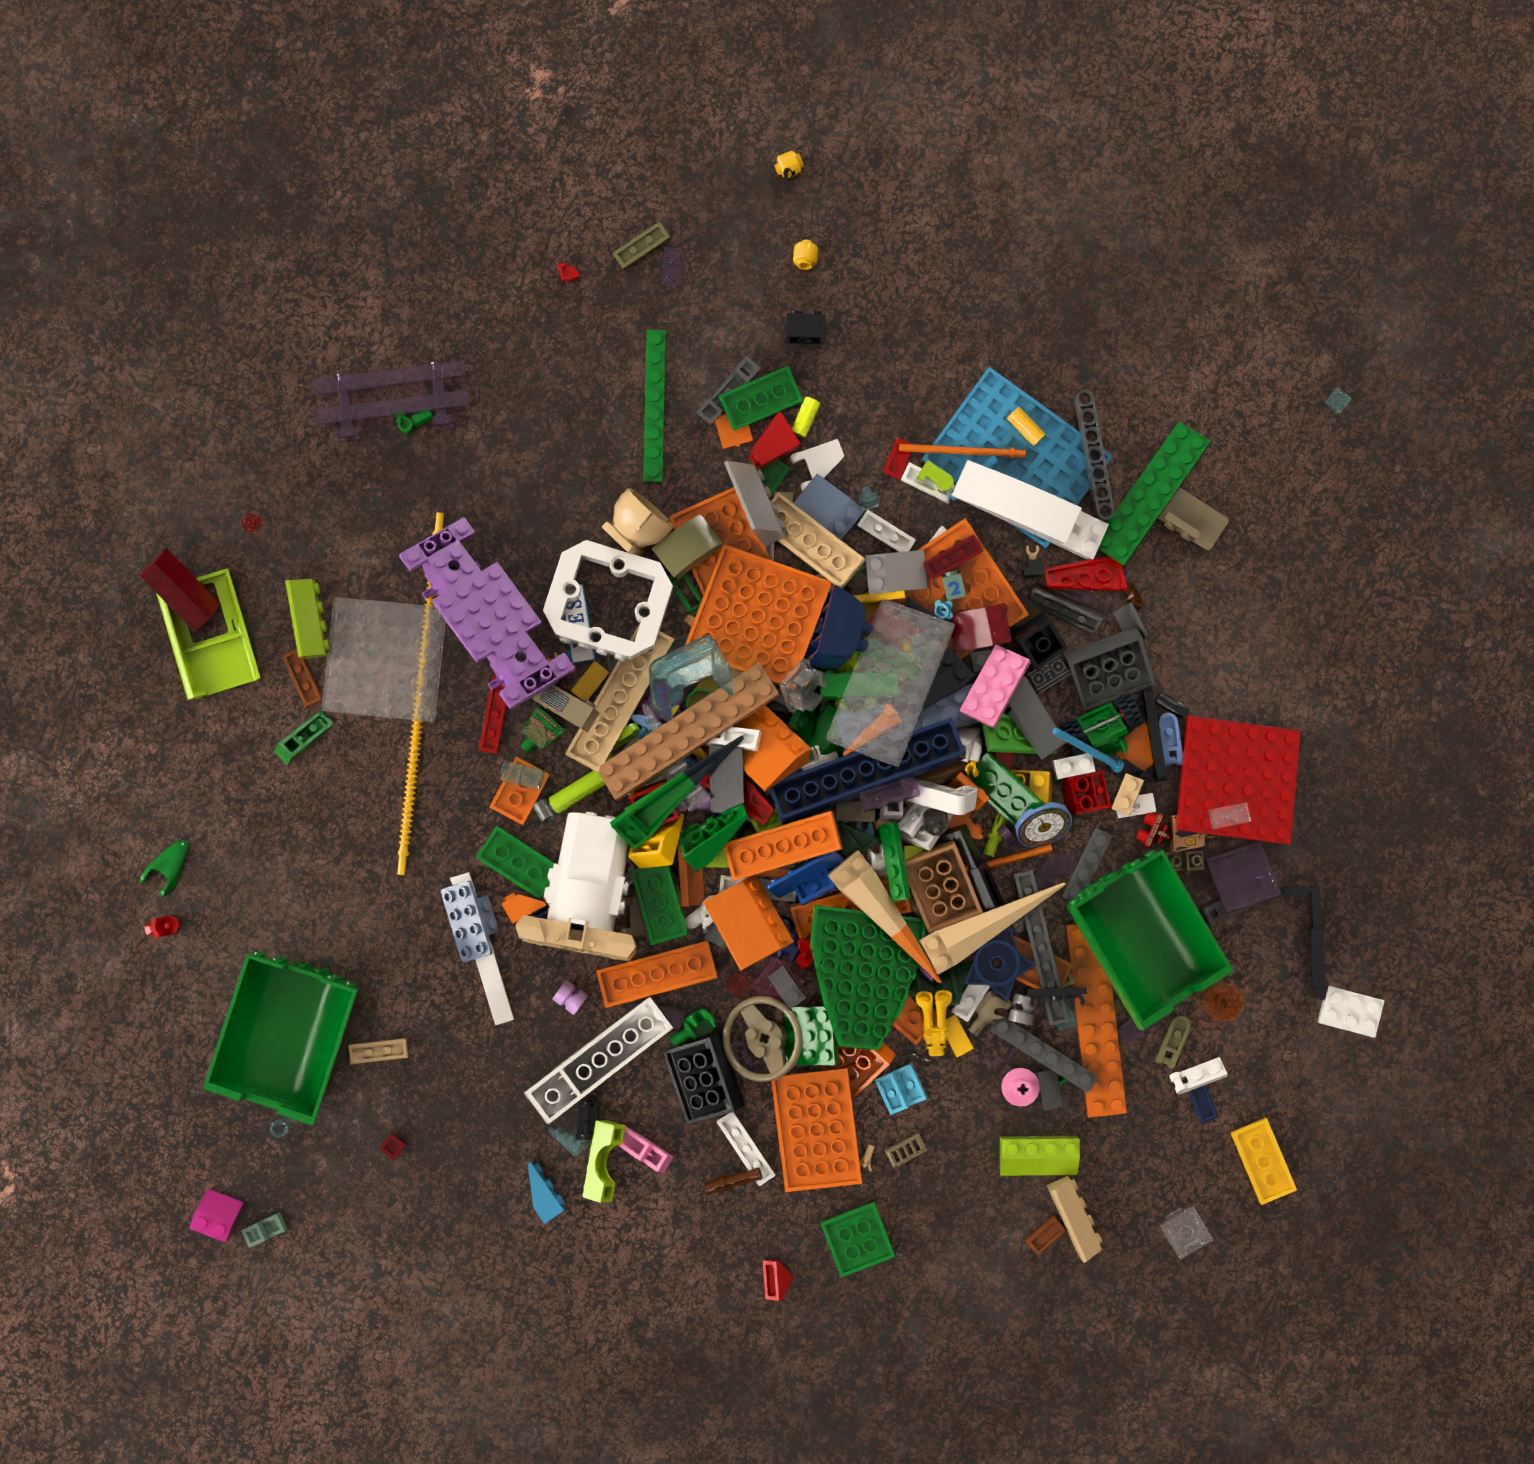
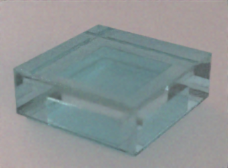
M1336 387L1324 403L1337 414H1340L1352 398Z

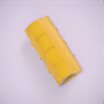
M1020 407L1007 418L1033 446L1046 435L1040 426Z

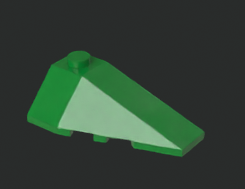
M826 704L817 717L810 748L814 747L815 749V746H819L821 755H827L836 751L838 757H842L843 746L835 717L845 715V713ZM812 751L810 752L809 761L814 758Z
M740 804L723 811L721 816L717 818L711 816L707 818V822L700 825L698 823L692 824L680 833L678 843L683 859L696 872L714 860L746 821L748 814L745 806Z

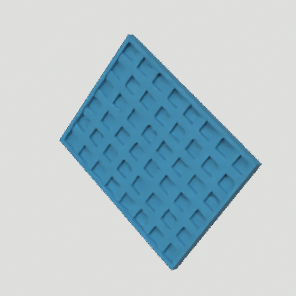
M988 367L932 444L936 446L1010 449V447H1014L1016 450H1026L1025 458L1014 457V459H1010V457L995 456L998 461L995 463L997 467L994 470L1055 495L1074 505H1078L1090 488L1080 432L990 367ZM1018 407L1027 413L1046 434L1035 446L1026 440L1007 419ZM1104 450L1107 465L1113 455ZM1090 452L1091 459H1099L1097 452ZM926 453L922 461L926 463L928 460L953 477L954 484H957L967 460L982 465L991 456ZM1095 470L1093 472L1094 477L1097 479L1101 472ZM1013 525L1046 549L1050 544L1049 541Z

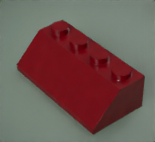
M167 548L138 573L194 632L220 606V602Z

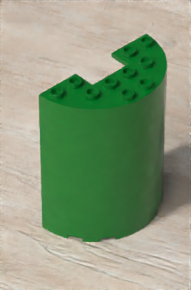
M1153 849L1144 854V858L1121 866V870L1103 875L1096 883H1091L1084 887V890L1078 893L1077 897L1069 901L1067 905L1069 912L1138 1030H1145L1174 1011L1173 1007L1193 993L1207 989L1234 971L1163 849L1157 852Z
M254 951L253 954L247 953L203 1089L237 1101L246 1099L277 1110L276 1114L314 1126L359 990L357 984L344 980V977L340 975L329 974L330 970L322 967L311 968L312 964L307 962L294 963L281 956H265V953Z

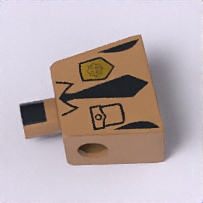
M1177 815L1169 816L1171 852L1205 846V838H1215V835L1177 831Z

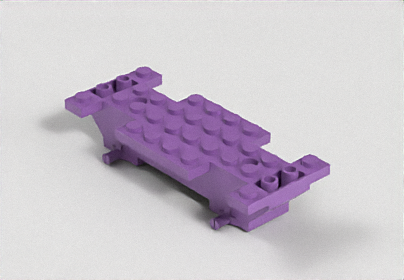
M463 517L399 554V557L410 572L420 566L423 567L424 576L431 588L422 592L423 597L427 599L434 594L437 595L432 600V603L476 663L488 658L490 667L496 673V679L489 682L488 686L491 690L499 685L505 687L499 692V695L511 710L557 683L558 680L573 672L575 666L565 653L549 662L546 660L544 651L540 652L527 634L539 627L542 623L498 562L482 571L480 570L481 566L478 564V561L474 562L461 544L475 535L474 529ZM453 566L456 567L458 570L454 571L451 570L449 567ZM521 657L525 661L519 662L516 660V658Z

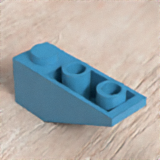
M531 1160L528 1163L533 1208L545 1224L563 1212L565 1209L564 1204L566 1203L560 1194L556 1195L553 1188L555 1187L549 1178L545 1179L542 1172L544 1171L541 1165Z

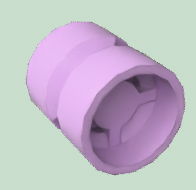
M566 979L552 1000L560 1006L565 1005V1009L575 1015L588 997V994L581 989L576 990L575 985Z

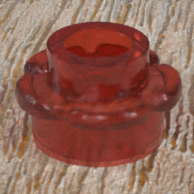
M248 513L241 520V526L245 528V531L253 532L259 528L260 519L257 515Z

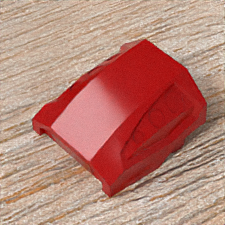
M1105 770L1064 778V798L1066 807L1072 816L1112 807L1104 777Z

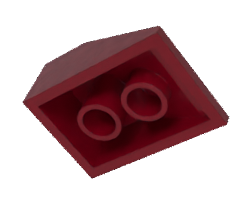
M1004 603L953 613V618L948 619L949 624L956 628L952 635L955 652L1012 641Z

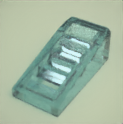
M552 1125L548 1129V1132L574 1157L587 1145L584 1141Z

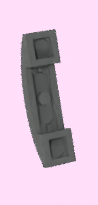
M746 356L710 399H707L696 413L709 425H712L725 412L718 396L751 382L761 368Z

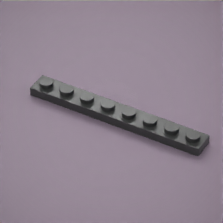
M1033 870L1014 874L1019 899L1038 892ZM1040 903L1024 915V920L1041 988H1059L1061 984ZM1064 996L1063 1000H1051V997H1043L1050 1026L1070 1022Z

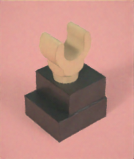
M1028 545L1025 548L1029 560L1026 562L1027 567H1024L1022 570L1023 578L1042 577L1044 575L1043 559L1036 560L1039 552L1038 545L1035 547L1036 551L1034 553L1029 551Z

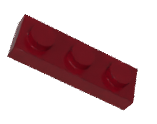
M973 534L925 561L923 564L932 580L980 554L983 552V549Z

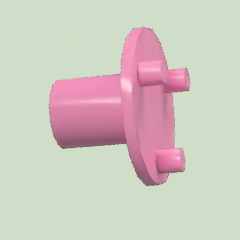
M1015 1068L1009 1071L1003 1078L1001 1085L1002 1094L1005 1099L1012 1105L1020 1107L1034 1102L1040 1090L1036 1075L1025 1068Z

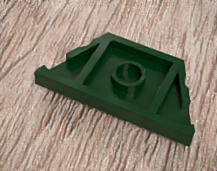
M843 821L837 824L843 849L836 852L844 860L855 850H859L863 854L879 841L878 837Z
M970 963L954 965L943 971L939 975L941 983L935 979L931 982L921 971L916 972V977L909 988L910 997L916 1003V994L928 991L933 995V1009H936V992L946 990L952 993V1001L949 1006L960 1005L965 988L964 981L970 970Z

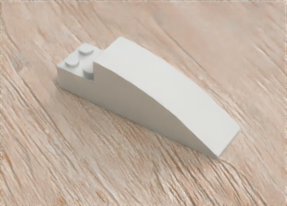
M967 460L951 495L1085 559H1094L1109 525L1082 512V508L969 460Z
M649 997L555 1067L553 1071L530 1087L524 1094L545 1122L549 1124L673 1027Z

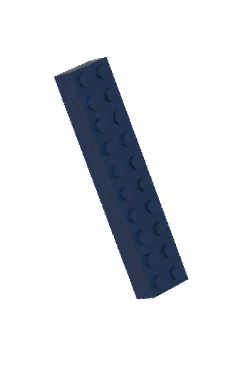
M951 717L788 776L771 787L770 792L780 820L784 825L966 759V752Z

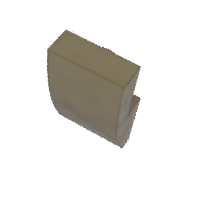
M1203 850L1165 852L1175 871L1204 870Z

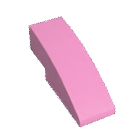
M625 1126L623 1144L618 1146L655 1171L665 1173L674 1157Z

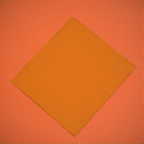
M1143 722L1142 725L1124 737L1127 741V753L1124 754L1122 751H1119L1116 754L1121 760L1127 759L1139 769L1145 771L1153 764L1147 724Z

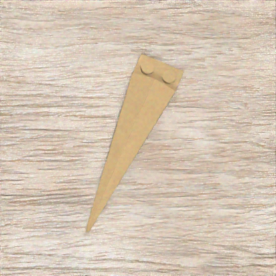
M1060 883L993 910L936 930L921 938L919 942L937 974H940L957 965L1065 886L1066 883Z

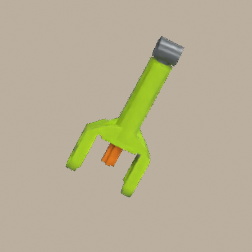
M632 723L625 727L612 751L637 736L640 731L637 723ZM610 754L607 761L613 758L614 755ZM593 770L552 795L549 799L546 798L534 804L533 808L541 823L545 824L554 820L557 817L556 813L560 814L606 784L600 774ZM664 772L660 773L659 775H657L656 777H654V778L651 779L650 781L646 782L645 784H643V785L640 786L639 788H642L643 786H645V785H647L648 783L652 782L653 780L657 779V778L660 777Z

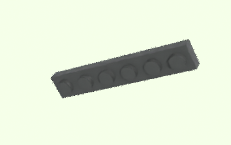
M1004 1016L1001 1019L995 1020L996 1022L989 1029L991 1032L1086 1093H1089L1098 1076Z

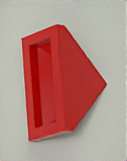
M763 1260L765 1299L781 1301L794 1277L779 1261Z

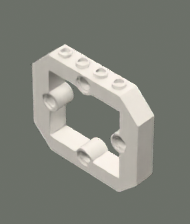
M585 540L561 553L543 612L556 638H559V642L564 644L572 642L578 644L577 647L584 650L589 648L595 649L596 653L607 656L608 653L614 655V658L620 661L632 660L655 648L672 595L673 586L660 562ZM582 559L610 567V571L615 577L621 578L627 575V573L654 580L648 601L639 603L635 608V617L640 623L635 642L606 634L599 627L587 628L563 620L568 602L577 601L581 595L580 586L575 580ZM621 562L625 566L623 569L617 570L614 568V565ZM574 587L576 592L569 595L566 593V589ZM643 609H647L650 612L647 617H642L639 613ZM594 634H598L601 636V640L593 642L591 637Z

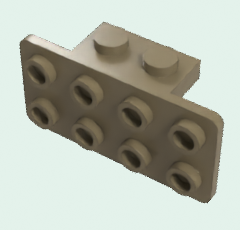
M1179 488L1158 518L1165 523L1164 525L1168 529L1176 530L1182 538L1187 541L1191 540L1207 551L1213 547L1229 522L1227 517L1182 488Z

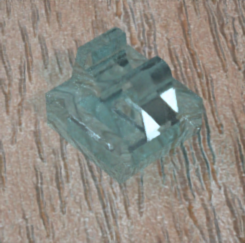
M869 486L863 487L862 495L858 496L859 506L863 510L878 507L879 497L877 491L871 493Z

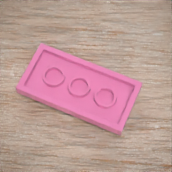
M995 645L960 708V713L995 729L1029 667L1030 659Z

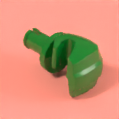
M701 1008L689 1015L682 1022L684 1025L683 1029L669 1038L675 1047H678V1045L689 1038H693L696 1041L697 1037L704 1036L716 1029V1019L711 1012Z

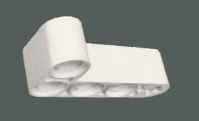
M914 777L900 782L903 800L956 815L966 814L976 808L978 789L975 787L962 786L954 789Z

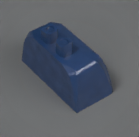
M834 585L828 592L825 605L807 650L804 665L823 668L842 667L852 658L855 651L863 653L867 649L868 641L861 639L860 636L868 637L873 625L864 621L865 610L863 604L852 594L837 585Z

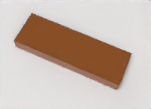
M297 649L282 655L304 707L307 708L323 701L305 659L298 657Z

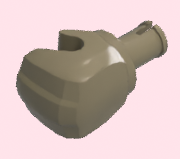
M994 990L986 992L975 1010L978 1013V1017L968 1030L978 1037L987 1023L994 1025L995 1019L1003 1018L1000 1013L994 1012L996 1008L1008 1010L1012 1004L1011 1000L1003 999Z

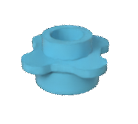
M937 600L935 602V615L941 619L953 618L952 601L942 602Z

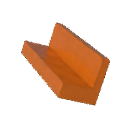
M678 843L681 907L701 905L705 900L703 868L696 872L683 859Z

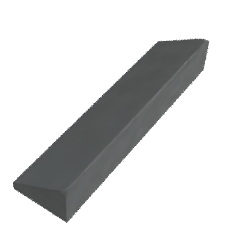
M1034 583L1028 599L1040 610L1094 635L1104 618V613L1056 591L1047 589V587L1038 583Z

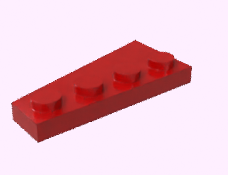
M1108 556L1044 568L1047 589L1127 591V584L1121 564Z
M710 772L700 782L708 789H710ZM744 774V798L747 814L761 824L766 825L776 808Z

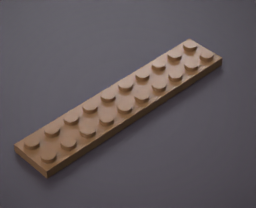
M757 663L600 765L599 774L613 798L619 801L779 697L780 694L762 665Z

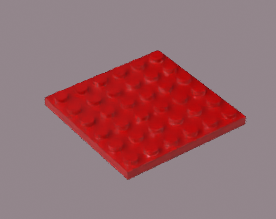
M1187 716L1176 830L1290 845L1301 731Z

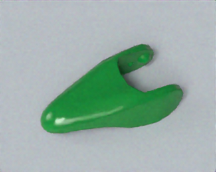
M179 840L163 851L145 868L140 882L142 884L147 882L149 875L155 869L165 875L168 881L165 887L160 890L159 896L165 897L176 888L188 851V843L185 840Z

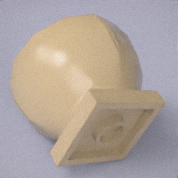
M628 488L621 494L614 506L613 522L606 521L602 528L627 552L642 557L646 553L643 549L644 547L659 543L671 533L674 526L650 501L635 490Z

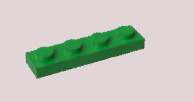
M898 822L879 825L891 900L893 902L911 899Z

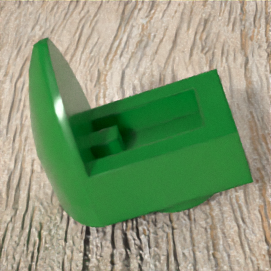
M1121 736L1099 746L1100 752L1107 756L1119 751L1126 754L1128 750L1127 741L1124 736Z

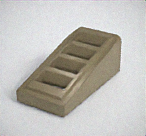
M916 1133L884 1149L894 1169L927 1151L920 1134ZM915 1139L920 1147L919 1150H916L912 1142ZM908 1143L910 1144L913 1150V1153L911 1154L909 1153L906 1147V1144ZM899 1148H903L906 1154L905 1157L902 1156ZM893 1151H896L899 1160H895L892 1154Z

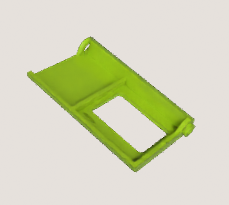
M228 568L196 578L202 585L215 584L228 628L226 634L194 643L189 626L157 594L188 701L261 679Z

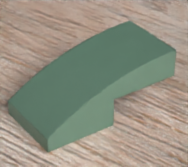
M278 1212L241 1231L250 1248L288 1229L281 1213Z

